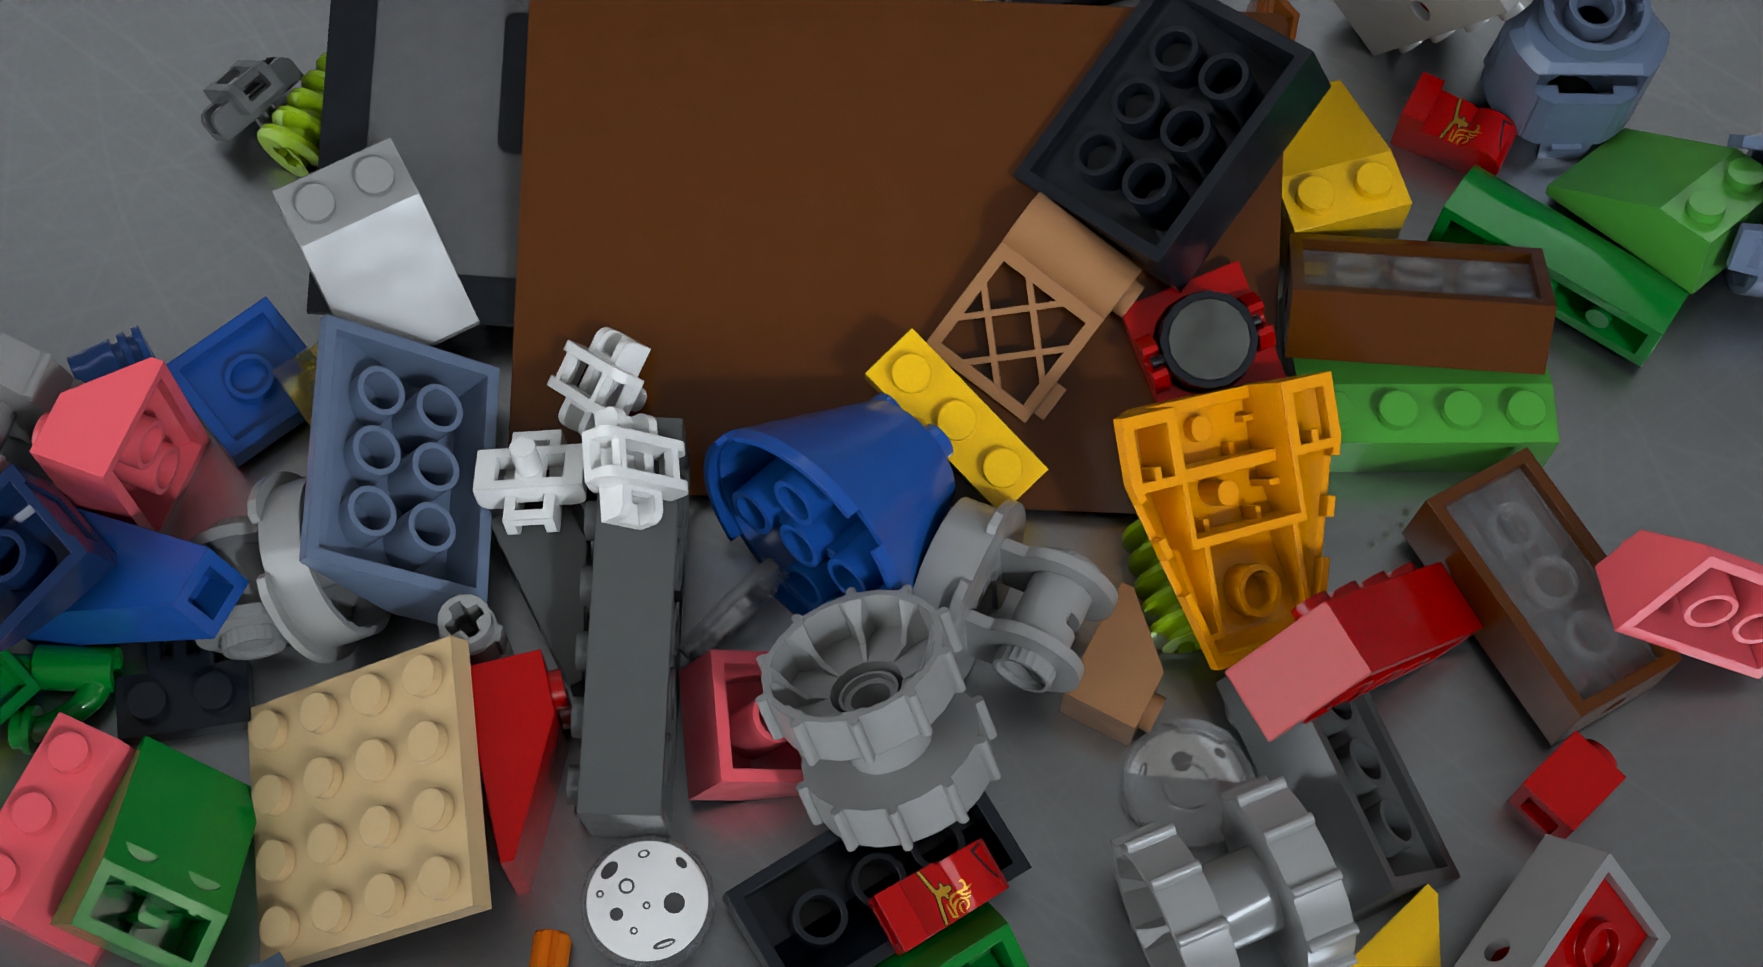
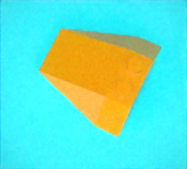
M1331 371L1228 386L1131 408L1113 419L1124 487L1211 670L1220 671L1238 663L1296 622L1290 613L1293 608L1321 591L1326 590L1327 592L1330 558L1322 557L1325 517H1334L1336 496L1328 495L1331 456H1340L1341 429Z

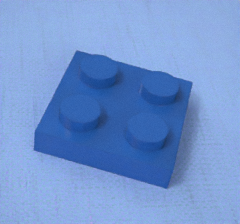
M266 296L166 364L195 414L237 467L312 416L317 358Z

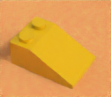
M1340 79L1330 82L1331 88L1283 152L1280 258L1283 266H1286L1289 232L1394 239L1398 238L1412 205L1411 198L1391 149Z

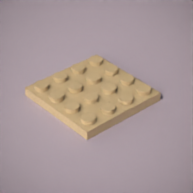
M450 635L250 708L251 721L247 723L251 798L257 821L253 835L260 963L280 951L290 967H300L492 909L468 640Z

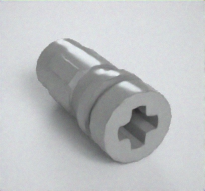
M459 594L450 598L442 605L438 613L437 622L439 636L444 638L451 635L468 640L470 665L515 655L503 625L497 623L493 611L489 609L488 605L480 597L472 594Z

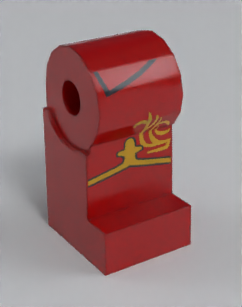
M1423 71L1401 113L1390 143L1465 175L1476 164L1496 176L1517 136L1515 124L1498 111L1489 108H1477L1475 104L1442 90L1445 81Z
M980 838L940 862L931 863L870 898L868 903L895 952L900 956L1010 886L983 838Z

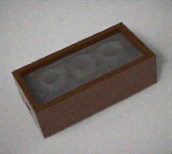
M1289 232L1282 292L1285 357L1545 375L1557 304L1542 248Z
M1527 447L1427 499L1402 532L1425 566L1441 561L1483 625V628L1473 635L1551 746L1570 736L1575 730L1582 729L1650 690L1683 660L1676 651L1614 631L1595 570V566L1605 559L1607 555Z

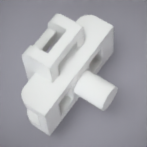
M610 327L601 328L596 333L589 348L567 340L563 349L567 353L557 375H551L547 382L549 387L566 397L558 414L562 425L578 432L582 437V432L595 427L594 412L614 406L623 409L626 416H628L630 411L637 412L643 408L646 403L647 393L642 388L645 381L638 376L651 350L649 347ZM587 364H588L589 366H588V368H587V370H586V372H585V374H584V376H583V378H582V380H581V382H580V385H579V387H578L577 385H578V383H579V380H580V378H581V376H582V374H583V372H584V370H585V368H586V366H587Z
M608 406L594 412L595 427L582 432L585 484L590 491L600 494L601 522L638 530L656 525L663 515V500L671 502L688 495V482L680 479L679 458L685 456V443L680 440L659 436L656 419L651 415L639 413L632 417L626 416L623 409L614 406ZM654 460L659 461V474L654 473Z
M562 429L513 432L509 448L478 450L472 490L477 503L486 509H504L502 522L508 535L521 534L522 526L544 525L547 533L559 532L563 505L580 504L586 500L587 485L584 479L582 443L567 444ZM547 470H550L549 477H546ZM498 477H504V480H498ZM543 501V509L524 510L525 502Z

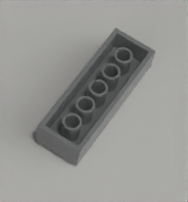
M654 417L657 422L659 436L680 440L685 443V456L679 458L680 479L688 482V495L671 502L663 500V515L656 525L638 530L602 523L599 493H596L597 501H586L584 537L585 541H591L593 565H582L580 574V603L582 606H587L589 631L578 630L575 649L576 670L583 671L585 695L584 697L573 698L571 710L572 738H578L581 757L580 764H569L566 797L567 805L574 806L575 817L581 819L591 836L671 839L691 477V454L683 418ZM654 460V473L659 474L658 460Z

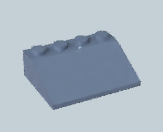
M325 314L320 319L299 562L389 613L437 624L438 613L442 605L450 598L459 594L475 595L487 604L492 509L481 507L477 503L472 490L477 451L496 448L500 368Z

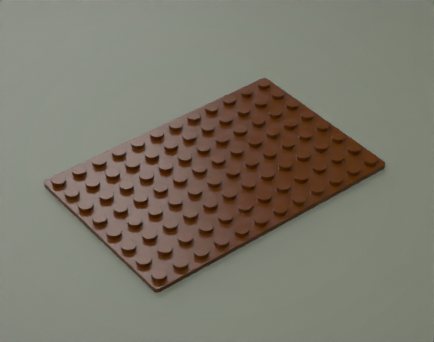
M529 0L508 448L512 442L513 432L562 429L567 444L582 443V437L578 432L560 423L558 414L566 397L549 387L547 382L551 375H557L567 353L563 350L567 340L589 348L596 333L603 327H610L620 331L651 349L638 376L645 381L642 388L647 393L646 403L641 410L637 412L630 411L628 416L632 417L643 413L653 417L683 418L691 454L690 495L708 496L704 481V458L710 445L723 434L739 428L856 404L874 398L878 392L865 379V373L910 329L913 328L925 342L929 339L1003 241L1023 211L1035 198L1036 194L1014 178V172L1135 7L972 0ZM1241 12L1288 37V22L1283 15L1279 13ZM1283 153L1191 278L1193 279L1238 260L1251 292L1255 291L1265 306L1263 314L1267 323L1272 324L1275 338L1277 334ZM1003 262L988 282L991 309L1028 305L1025 277L1006 262ZM1142 270L1135 280L1145 288L1135 302L1171 287ZM1034 284L1036 303L1056 301ZM981 292L965 313L984 311ZM1065 307L1037 310L1042 348L1069 345L1085 324V322ZM1111 310L1057 382L1067 390L1044 420L1033 413L1026 423L950 366L1048 468L1016 500L1022 503L1026 510L1137 514L1124 487L1113 419L1128 409L1153 404L1155 400L1120 316ZM1030 311L992 316L997 354L1035 349ZM985 318L959 321L943 343L964 359L989 356ZM1062 353L1043 355L1046 374ZM1036 356L999 361L1002 388L1024 404L1039 385ZM991 363L973 365L993 380ZM587 364V366H586V368H585V370H584V372H583V374H582V376H581V378H580V380H579V383H578V385H577L578 387H579L580 382H581V380H582V378H583V376H584V374H585V372H586V370H587V368H588V366H589L588 364ZM547 470L546 477H549L550 470ZM953 471L955 496L950 506H954L963 497H969L984 503Z

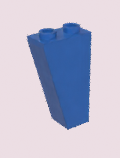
M76 508L107 546L116 552L117 565L68 609L39 630L24 638L26 641L37 646L39 644L94 645L215 639L249 584V580L208 547Z

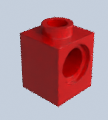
M1575 730L1520 785L1507 802L1543 836L1549 834L1566 839L1627 777L1616 768L1617 762L1607 748L1593 739H1585Z

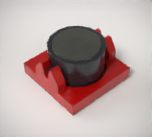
M1238 260L1191 279L1181 293L1171 287L1134 302L1121 318L1155 403L1233 385L1287 377L1274 347L1276 345L1274 328L1272 324L1267 323L1263 314L1265 306L1255 291L1251 292Z

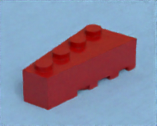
M1411 561L1389 574L1381 571L1359 585L1354 580L1329 595L1324 590L1306 599L1290 611L1296 622L1230 667L1225 673L1267 741L1270 742L1286 734L1291 728L1302 721L1307 724L1323 716L1329 709L1344 701L1349 703L1383 683L1385 685L1434 661L1482 629L1483 625L1441 561L1419 569Z

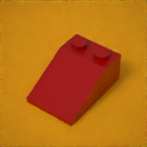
M541 649L471 665L479 762L500 864L517 895L531 892L569 752L564 731L571 728L572 704L569 692L565 688L561 668L548 670Z

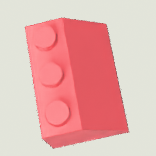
M150 357L61 392L52 410L44 413L36 423L32 434V447L29 452L59 491L71 500V504L74 507L163 534L211 439L165 362Z
M1640 529L1632 537L1623 541L1616 550L1595 566L1614 631L1756 679L1763 677V565L1706 544Z
M59 712L0 810V923L91 967H95L104 951L103 948L50 925L136 749L118 738Z

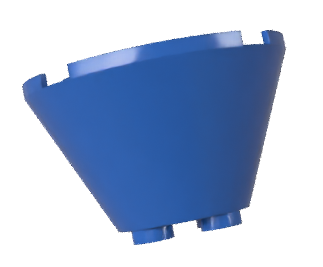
M878 393L874 398L865 402L731 430L710 445L704 458L703 471L706 490L723 531L729 541L735 540L740 535L759 563L767 560L755 577L793 615L800 614L803 616L822 604L845 596L846 590L850 587H854L856 592L871 590H900L904 585L909 584L913 589L924 557L936 532L945 519L955 496V479L948 458L953 454V446L949 438L940 428L933 424L923 426L912 415L903 410L891 396L885 393Z

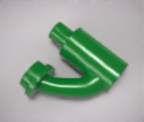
M39 644L36 646L33 654L12 653L42 687L40 690L77 692L71 699L44 715L39 705H28L25 710H17L10 716L8 725L10 747L22 750L25 755H34L59 712L83 722L99 710L106 702L110 693H115V677L124 675V657L121 648L112 646Z

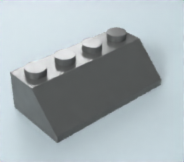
M1226 676L1216 682L1225 702L1224 710L1230 724L1240 733L1252 758V769L1255 778L1266 775L1269 781L1283 776L1287 787L1299 799L1306 811L1312 812L1315 818V825L1325 841L1336 867L1343 874L1342 882L1354 921L1368 918L1413 899L1427 884L1435 890L1461 878L1369 692L1349 703H1346V701L1329 709L1323 716L1307 724L1302 721L1291 728L1286 734L1268 742L1229 678Z

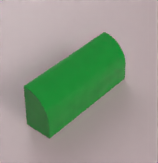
M1476 164L1465 175L1443 206L1427 241L1542 248L1557 304L1555 317L1639 367L1643 366L1689 295L1688 291L1647 263Z

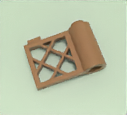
M1040 191L1023 211L1003 241L926 343L947 364L1026 423L1033 413L1044 420L1067 390L1057 381L1111 310L1122 318L1145 287L1135 280L1143 269ZM1003 262H1006L1025 277L1028 305L991 309L988 282ZM1034 284L1056 301L1036 303ZM981 292L984 311L965 313ZM1065 307L1085 322L1069 345L1042 348L1037 310ZM1030 311L1035 349L997 354L992 316ZM985 318L989 356L964 359L943 343L959 321ZM1062 353L1046 374L1043 355ZM1036 356L1039 385L1023 404L1002 388L999 361ZM991 363L993 380L973 365Z

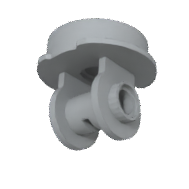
M280 471L263 477L250 492L247 501V516L219 520L209 526V529L196 534L188 540L189 542L210 548L250 581L215 639L195 640L199 647L208 651L223 653V656L230 659L253 660L275 655L285 649L287 643H290L293 648L306 658L318 663L329 664L350 656L361 639L378 634L388 624L392 613L385 611L299 562L307 476L302 477L293 472Z
M969 497L961 498L951 508L936 532L924 557L912 590L914 595L926 600L936 610L941 607L948 608L963 646L962 651L955 654L963 680L970 672L975 659L978 658L992 664L997 675L1023 690L1036 693L1048 691L1065 693L1074 691L1078 688L1085 672L1082 661L1070 649L1075 639L1074 632L1079 630L1083 620L1099 621L1107 619L1112 615L1118 602L1116 588L1100 572L1096 564L1078 552L1063 547H1030L1022 544L1026 522L1025 507L1022 503L1008 499L996 508ZM1010 587L1024 592L1011 620L989 617L992 608L999 610L1002 607Z

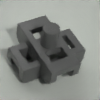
M266 57L261 61L237 60L230 69L203 90L212 103L203 110L201 123L216 141L230 142L253 121L260 128L264 124H273L272 113L276 110L273 103L298 83L304 74L291 59L285 57ZM234 78H238L232 84H229Z

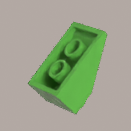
M1628 128L1620 130L1615 136L1604 142L1547 186L1545 193L1690 294L1695 293L1727 267L1726 261L1741 223L1763 224L1762 164L1737 148Z

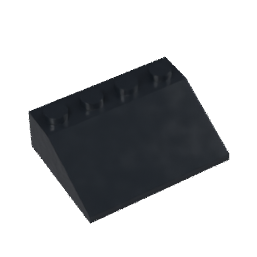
M1140 0L1019 165L1013 176L1036 195L1041 191L1140 266L1145 272L1181 293L1331 88V84L1311 49L1218 0Z

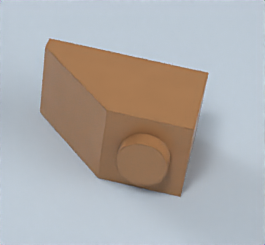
M1121 582L1117 589L1118 602L1112 615L1107 619L1101 620L1080 659L1085 669L1083 678L1077 689L1063 693L1058 712L1129 747L1138 728L1147 733L1151 732L1167 698L1157 693L1164 670L1134 587Z

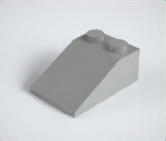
M391 137L272 191L281 215L333 316L431 347L480 324L421 195Z

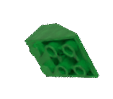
M143 736L50 925L144 967H205L229 916L257 823L251 798V786L148 736Z

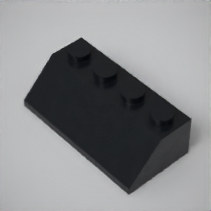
M984 790L980 799L967 812L969 817L967 823L961 824L956 821L936 834L913 842V849L910 851H904L902 845L888 847L859 845L854 851L849 852L842 838L828 829L726 891L722 901L763 967H873L896 953L868 903V900L874 895L936 861L940 862L980 838H983L1007 882L1029 870L1032 866Z

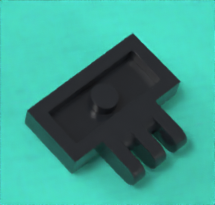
M191 640L173 641V654L166 655L165 641L146 642L148 673L115 677L117 737L129 746H138L143 736H148L158 742L248 730L247 722L251 721L250 708L255 706L253 668L248 660L219 662V652L208 651L201 647L198 651H192Z

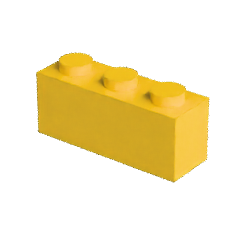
M913 328L865 373V379L878 393H885L891 396L903 410L912 415L923 426L933 424L946 434L953 446V454L948 458L952 470L985 504L998 508L1008 499L1016 501L1048 470L1034 453Z

